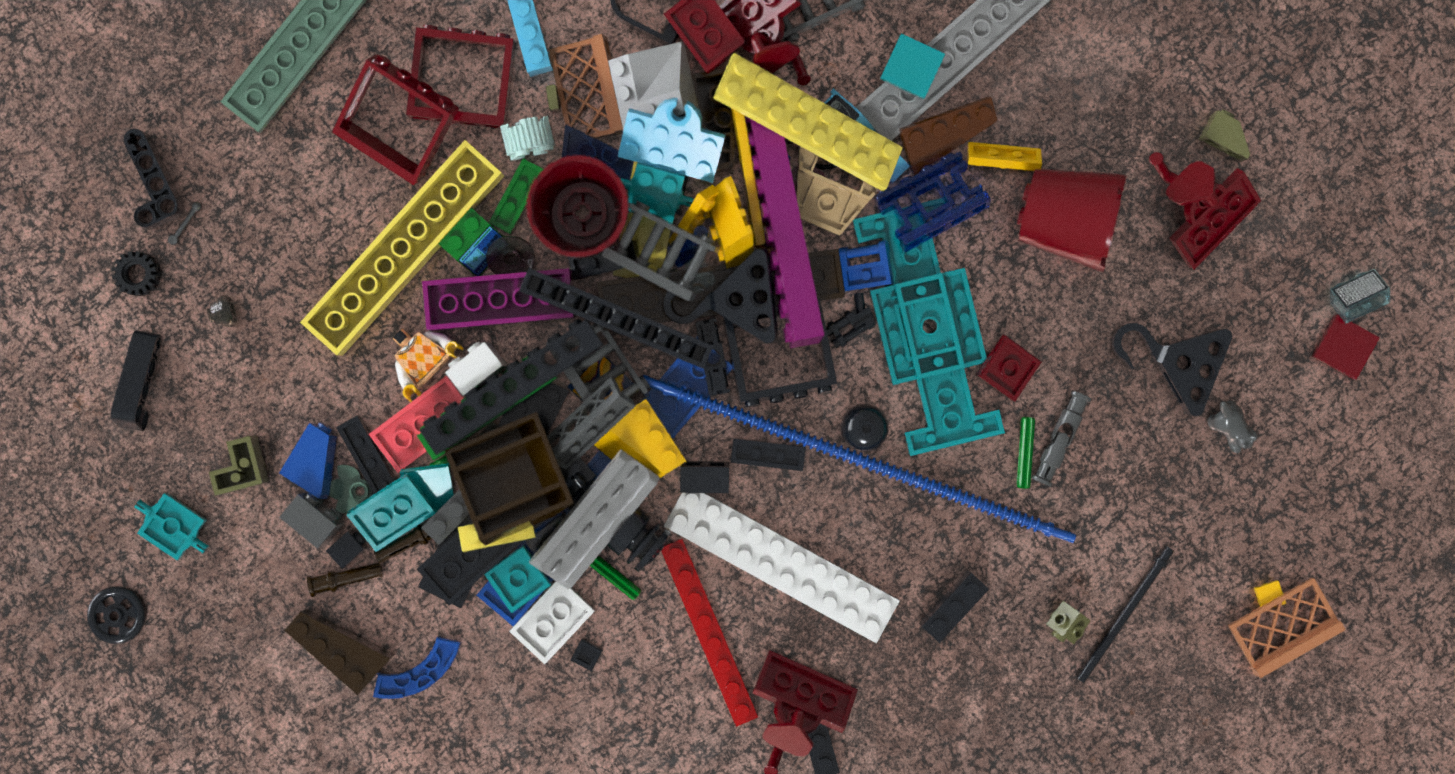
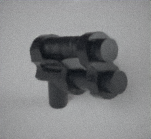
M863 293L854 294L856 310L853 312L846 310L843 312L844 316L835 322L831 320L827 323L828 337L831 335L835 336L831 341L836 349L840 346L842 348L845 347L849 341L855 339V337L861 335L867 329L874 328L876 325V321L873 319V312H871L869 307L865 308ZM850 323L853 329L842 336L839 330Z

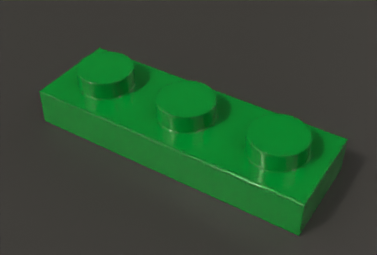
M524 158L522 159L489 221L490 224L512 234L527 206V197L531 184L535 177L543 170L541 167Z

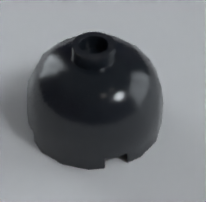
M858 404L849 408L843 415L840 424L841 436L844 442L852 449L860 452H869L879 448L885 442L889 432L888 420L885 414L878 407L870 404Z

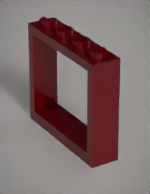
M423 25V28L416 27L411 75L418 81H420L424 38L505 47L497 116L458 111L452 123L500 129V126L507 124L516 48L515 40L510 38V35L504 33H496L495 37L486 36V32L472 30V33L469 34L462 33V29L449 27L447 31L438 30V27L433 25ZM408 93L406 115L409 118L441 122L443 114L434 108L418 107L417 97Z
M376 54L366 59L332 133L404 180L415 185L424 178L459 107L453 104L450 98L441 96L433 91L429 84L419 82L407 70L399 69L393 65L387 57ZM376 71L444 115L419 165L352 122Z

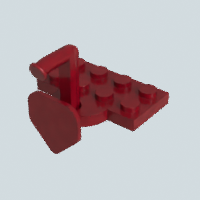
M726 0L720 5L721 9L747 44L743 47L744 50L754 54L753 64L772 74L788 62H791L798 77L797 83L803 86L810 83L811 77L808 75L799 54V46L790 41H781L785 28L783 17L801 5V0Z
M1155 152L1150 155L1149 162L1154 166L1162 180L1169 184L1166 190L1167 197L1178 205H1184L1186 221L1169 239L1187 266L1195 270L1262 200L1245 172L1239 168H1236L1220 184L1215 181L1214 168L1202 161L1189 164L1177 175L1168 169L1163 161V155Z
M769 650L753 690V694L775 703L774 715L778 722L777 724H768L762 735L768 744L774 746L768 764L764 768V773L778 774V766L784 751L799 757L807 756L813 747V742L808 737V734L815 731L819 724L843 733L858 689Z

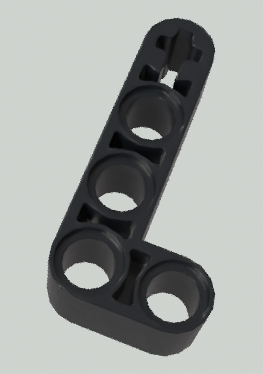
M139 129L128 130L123 139L125 147L152 200L135 210L134 221L141 227L156 229L179 218L184 212V203L151 136ZM137 137H141V138H142V139L139 140V145H140V146L135 145V143L138 142ZM152 157L153 165L146 169L145 161L147 158ZM159 179H162L164 186L161 190L157 191L155 184ZM169 201H173L174 209L168 213L166 205ZM150 211L152 213V220L146 224L144 216Z
M139 330L133 332L111 408V419L118 427L138 431L146 429L149 413L145 408V403L162 345V336L160 334Z

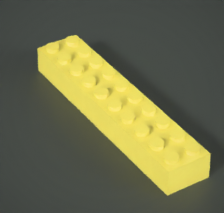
M464 140L300 323L333 353L343 356L441 247L439 243L470 208L476 209L505 175Z

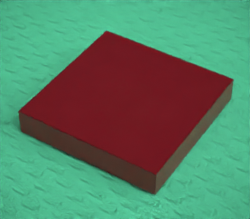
M1335 314L1311 357L1352 380H1357L1380 337Z
M1002 335L976 375L1015 402L1042 361L1008 336Z

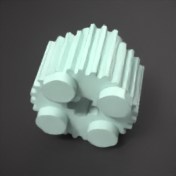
M548 116L539 119L540 121H538L537 117L522 119L514 123L515 125L510 128L509 124L500 126L506 154L510 156L511 161L523 159L531 152H533L534 156H539L553 150L555 144Z

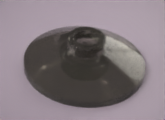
M504 236L490 244L486 253V261L490 270L496 275L527 272L528 268L532 269L534 266L535 252L526 240L516 236Z

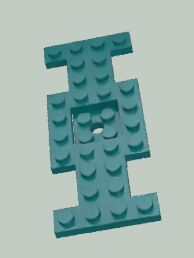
M948 197L853 220L858 244L881 238L882 241L887 240L889 244V256L894 283L891 286L870 290V296L892 385L916 380L927 427L904 432L909 456L1005 433L1000 410L975 415L964 368L983 364L987 357L966 270L961 268L941 273L930 226L953 221ZM931 319L936 323V330L933 333H926L924 331L923 323L925 320Z

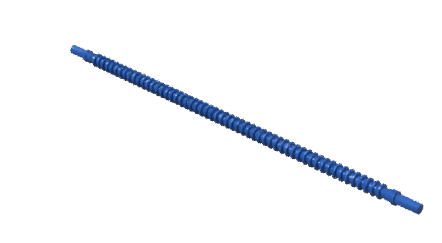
M643 375L650 387L662 391V395L675 396L677 400L681 398L684 403L689 401L690 405L695 403L697 408L703 406V410L708 408L711 413L713 411H716L717 415L722 413L724 418L730 416V420L735 418L737 422L743 421V425L749 423L750 427L754 425L757 430L762 428L763 432L768 430L770 435L776 433V437L782 435L784 440L786 438H789L790 442L795 440L796 444L803 443V447L808 445L809 449L816 448V452L822 450L823 454L827 452L830 457L832 455H835L836 459L841 457L843 462L849 460V464L855 462L857 467L859 465H862L863 469L868 467L869 471L875 470L876 474L881 472L882 476L889 475V479L895 477V481L901 479L903 484L905 482H908L909 486L914 484L915 488L921 487L922 491L927 489L928 493L935 492V496L941 494V498L947 496L949 501L951 499H954L955 503L960 501L961 505L967 504L968 508L971 506L974 507V510L979 508L981 513L987 511V515L993 513L995 518L997 516H1000L1001 520L1006 518L1007 522L1013 521L1014 525L1019 523L1020 527L1025 525L1026 529L1033 528V532L1041 531L1047 537L1052 535L1070 543H1074L1076 539V534L1054 526V523L1041 522L1040 518L1035 520L1033 515L1027 517V513L1022 515L1021 511L1014 512V508L1008 510L1007 506L1001 507L1000 503L995 505L994 501L989 503L987 498L981 500V496L976 498L975 494L968 495V491L962 493L961 489L957 491L954 486L949 488L948 484L943 486L942 482L935 483V479H932V481L929 480V477L924 479L922 474L916 476L915 472L911 474L908 469L905 471L902 470V467L897 469L895 464L889 466V462L884 464L883 460L876 461L875 457L870 459L869 455L865 457L862 452L859 454L856 453V450L851 452L849 447L843 449V445L837 447L836 443L830 444L829 440L824 442L823 438L816 439V435L813 437L810 436V433L805 435L803 430L797 432L796 428L791 430L789 425L787 427H784L783 423L778 425L777 421L770 422V418L764 420L763 416L759 418L756 413L751 415L750 411H747V413L743 412V408L740 410L737 409V406L732 408L730 403L724 405L723 401L718 403L716 398L711 400L710 396L705 398L704 394L697 395V391L691 393L690 389L686 391L683 386L678 388L670 381L665 383Z

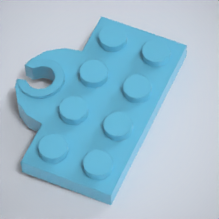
M678 98L663 100L657 106L654 115L629 108L618 157L713 183L725 134L703 129L700 109H697L691 102L687 101L684 107L686 115L678 117L673 113V109L678 104Z

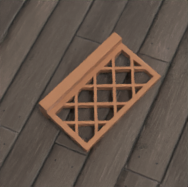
M599 34L590 39L548 49L565 124L574 127L576 122L580 121L588 126L585 133L594 138L623 133L608 60L612 59L608 38L603 34ZM591 45L593 55L587 62L580 58L578 54L583 47ZM566 51L572 57L564 68L558 64L556 54ZM576 58L586 64L579 77L569 71ZM590 67L598 73V79L594 85L583 80ZM567 73L578 79L571 91L563 88L562 81ZM581 82L592 88L585 100L574 94ZM595 91L603 95L604 101L599 110L588 103ZM572 97L583 103L576 115L569 112L567 106ZM586 106L597 112L590 124L579 118ZM600 115L608 119L610 129L599 131L594 127ZM591 130L596 131V133L589 134Z
M1313 577L1228 625L1248 660L1250 669L1259 678L1266 676L1346 630L1342 622L1337 619ZM1309 586H1312L1315 591L1313 603L1301 600L1303 590ZM1286 599L1295 601L1292 614L1280 612L1282 602ZM1300 602L1312 605L1308 619L1296 616ZM1316 607L1325 609L1329 618L1321 623L1313 621ZM1265 611L1274 613L1271 626L1259 624L1260 616ZM1279 614L1291 617L1287 631L1275 628ZM1295 619L1307 622L1305 631L1301 634L1292 633ZM1244 623L1253 625L1250 637H1241L1237 627ZM1257 627L1269 629L1266 643L1254 640ZM1274 631L1286 634L1284 643L1280 646L1270 645ZM1253 643L1265 646L1263 655L1254 660L1250 653Z

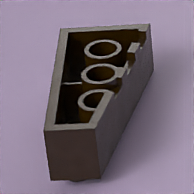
M726 68L713 70L709 74L706 72L691 74L698 109H700L702 116V128L725 134L716 173L730 171L734 167L735 129L732 111L729 106L713 98Z
M309 609L301 611L284 630L357 695L370 684L395 655L370 641L360 638L355 633L335 625L334 622Z

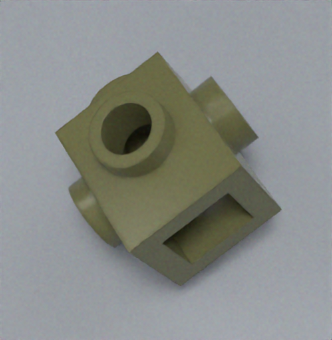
M1062 601L1057 610L1051 614L1046 625L1054 630L1051 634L1061 642L1067 639L1075 644L1077 639L1081 638L1091 620Z

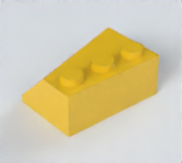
M732 176L725 178L715 186L720 191L714 199L716 204L704 215L706 219L710 218L712 225L709 226V231L712 239H717L720 249L717 256L720 262L724 261L726 269L741 265L754 252L753 231L751 226L748 225L744 208H740L742 207Z
M647 399L637 404L594 444L596 448L611 460L622 449L660 478L687 461Z

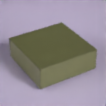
M548 85L546 92L549 110L552 113H559L561 109L556 85Z

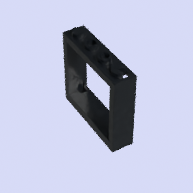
M820 298L817 301L824 331V337L820 341L827 374L825 379L747 393L734 332L735 328L740 327L725 317L723 318L740 405L756 407L760 405V402L770 400V403H779L784 401V397L794 396V399L808 397L810 392L818 391V394H825L826 392H832V388L836 387L837 379ZM775 306L777 321L784 320V318L780 319L778 306ZM760 314L758 318L760 324L771 322L768 315Z

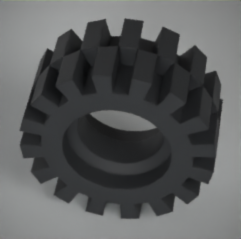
M130 251L128 254H122L120 260L116 259L114 263L117 266L112 267V271H115L112 279L116 280L114 284L116 287L121 288L120 291L129 295L142 296L150 294L149 291H154L156 289L154 286L156 284L159 285L160 280H158V276H161V272H158L160 265L156 264L157 260L150 257L149 254ZM136 264L141 265L145 270V277L139 283H133L128 277L129 269Z

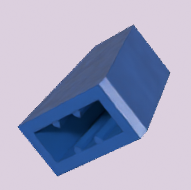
M322 422L308 424L279 474L318 499H327L330 494L337 436L330 433L332 428Z

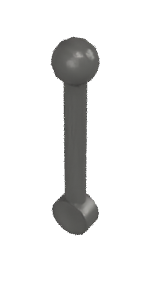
M199 202L192 204L191 211L176 233L168 237L169 244L176 245L179 242L178 237L195 212L201 209L202 206Z

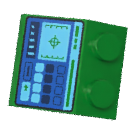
M470 208L442 239L439 245L473 275L481 276L511 242L477 211Z

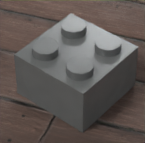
M305 492L298 494L279 518L318 549L328 545L346 521L342 519L343 514L334 507L328 508L323 504L324 499H318L311 493Z

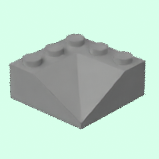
M684 42L630 53L608 60L623 130L629 108L654 115L657 106L663 100L678 98V104L673 109V113L676 116L684 117L686 115L684 107L687 101L691 102L698 109Z

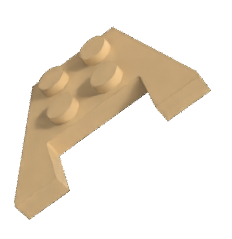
M799 146L796 198L801 220L840 236L879 189L862 181L859 190L856 191L814 173L813 169L819 156Z

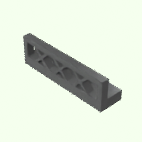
M612 377L603 383L547 436L558 465L565 470L571 467L635 407L634 401L621 393L616 380ZM611 389L613 393L604 400L606 393ZM594 405L592 413L587 416L589 409ZM577 421L575 429L570 432L571 426ZM560 437L558 444L553 448L552 443Z

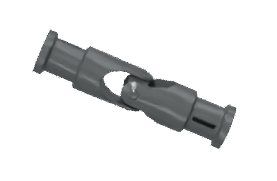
M1074 390L1071 391L1072 397L1066 409L1062 410L1051 434L1052 442L1043 451L1040 458L1041 464L1036 475L1031 477V479L1049 487L1052 486L1051 481L1056 470L1060 469L1066 452L1065 448L1071 445L1083 419L1082 413L1087 403L1092 400L1090 397ZM1067 423L1070 425V437L1066 433L1058 432L1062 424Z

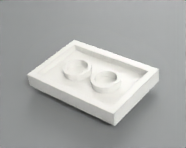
M555 582L509 632L540 661L546 664L593 614L595 609L572 588L567 589L558 582Z

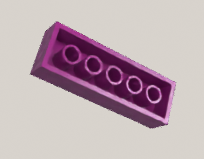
M569 268L538 271L573 286L572 273ZM527 272L422 281L426 330L428 331L575 319L576 316L520 292L519 289Z

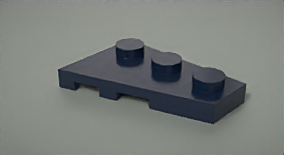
M565 124L561 158L575 155L595 158L610 167L619 178L631 180L634 161L618 157L619 149Z

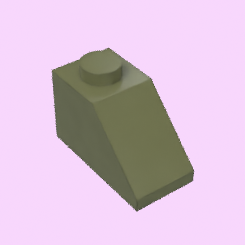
M1218 110L1212 113L1199 140L1241 162L1247 160L1250 152L1240 121L1234 119L1235 115L1226 110Z

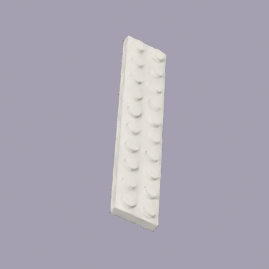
M682 493L664 525L667 529L875 643L878 642L900 601L706 493Z

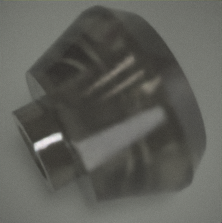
M221 295L210 303V308H207L209 321L211 323L214 322L216 326L233 327L236 324L237 314L234 303L229 296Z

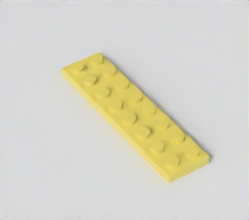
M736 53L731 56L713 97L881 191L887 189L903 147Z

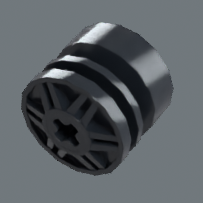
M641 507L634 511L606 545L618 556L627 549L631 551L626 561L628 564L637 556L640 561L634 569L638 572L651 564L664 548L667 538L671 533L665 529L660 536H657L655 533L661 526L659 522L651 529L646 527L651 516Z

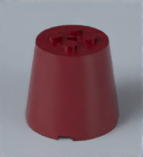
M567 156L548 164L535 177L528 192L527 216L534 234L546 247L564 256L587 257L608 248L621 234L628 215L627 193L618 175L605 163L587 156ZM583 207H585L586 211H589V215H585V219L577 216V212H581Z
M1036 168L1031 184L1027 183L1023 195V201H1026V205L1022 207L1018 216L1017 225H1021L1018 241L1091 269L1104 272L1127 175Z

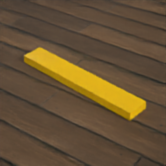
M731 108L750 225L753 231V243L755 245L765 244V236L745 115Z

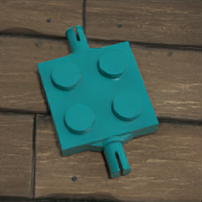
M638 162L631 180L620 178L624 188L628 190V202L636 204L637 201H640L650 206L649 212L672 224L680 205L690 207L695 199L683 195V184L686 175ZM628 208V212L634 213L633 210Z
M164 493L158 503L152 507L141 499L135 504L134 508L146 515L144 523L137 534L175 560H180L191 546L202 554L208 549L209 545L197 538L200 529L207 519L170 494Z

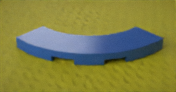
M438 636L429 655L416 667L400 673L379 672L373 697L382 699L403 698L427 689L437 682L450 668L457 656L461 641Z

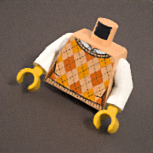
M401 329L393 337V340L401 347L395 355L397 359L395 368L398 381L403 388V396L410 402H412L411 395L414 392L421 396V392L417 388H422L451 357L456 359L455 350L459 348L463 351V346L442 333L433 331L417 332L411 337L404 329Z

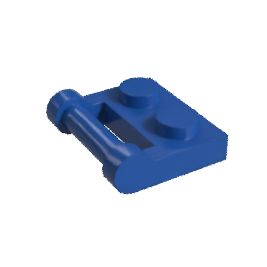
M887 240L863 247L839 248L845 291L894 283L889 256L890 249ZM874 254L880 255V261L850 266V258Z

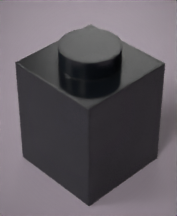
M349 530L330 546L326 552L343 569L368 548L365 544L367 540L359 531Z

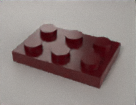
M680 0L664 13L667 20L707 74L747 44L716 0Z

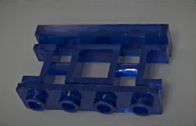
M961 151L956 154H947L941 159V162L935 165L929 164L922 168L919 174L913 177L907 176L900 180L898 185L891 189L887 187L886 190L880 191L877 194L875 205L880 209L881 214L885 215L894 210L903 225L895 230V236L899 239L900 247L904 253L989 208L991 198L987 191H983L981 184L970 190L960 175L968 167L967 162L963 160ZM950 171V175L955 182L945 187L939 176ZM936 187L945 204L927 213L918 196ZM960 190L967 201L955 207V202L951 195ZM908 193V198L913 205L902 210L896 199ZM918 213L924 224L912 230L913 226L908 218Z

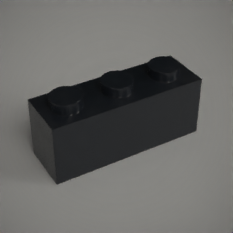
M967 570L919 622L920 626L936 641L941 643L985 595L989 588Z

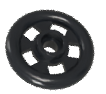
M120 586L108 587L98 592L91 600L87 610V621L91 631L97 638L109 644H123L134 639L142 630L146 618L145 607L140 597L132 590ZM112 597L115 603L106 607L103 601ZM125 598L133 605L129 610L121 604ZM113 611L119 614L118 620L112 618ZM103 612L105 623L99 624L97 613ZM129 616L135 619L131 628L125 625ZM109 627H119V634H110Z

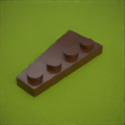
M988 96L899 128L911 174L917 175L997 122L992 98Z

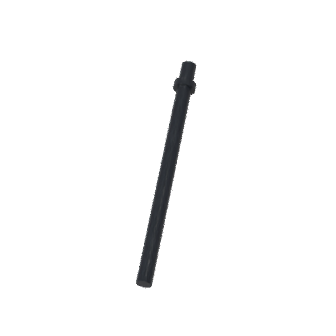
M1166 546L1159 557L1154 558L1153 561L1155 563L1076 677L1083 683L1086 682L1163 568L1166 569L1168 566L1167 561L1174 553V550Z

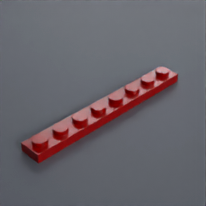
M683 538L665 545L661 550L735 726H740L758 718L756 709Z

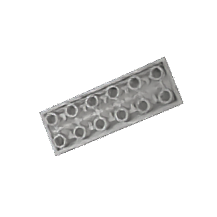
M620 449L530 559L529 563L565 588L573 587L657 485L660 477Z

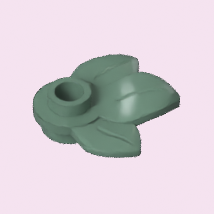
M338 465L337 472L339 478L331 481L329 496L338 500L336 504L337 511L347 513V511L372 496V490L367 481L361 479L360 473L356 468L349 465ZM359 486L363 487L365 490L363 495H359L357 493V488Z

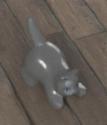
M1221 401L1220 411L1208 417L1207 421L1210 429L1223 433L1227 438L1230 450L1234 453L1241 452V448H1252L1254 441L1257 440V433L1246 423L1243 410L1235 401Z

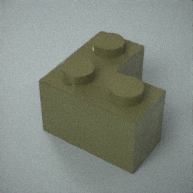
M257 435L226 442L232 466L209 472L215 496L269 482Z

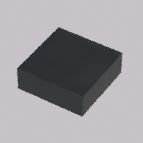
M582 638L571 661L592 672L603 649Z

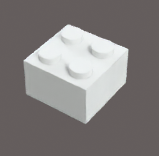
M478 341L467 350L469 352L464 358L459 356L448 364L450 369L445 373L463 396L476 387L479 389L486 384L485 381L495 374H499L508 366L491 343H480Z

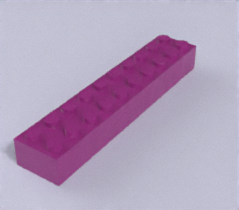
M745 116L754 176H756L758 200L761 201L762 224L765 223L766 233H764L765 246L770 247L771 271H775L773 287L775 295H780V304H778L780 319L784 318L785 328L782 329L785 343L789 342L790 348L818 344L824 337V331L785 138Z

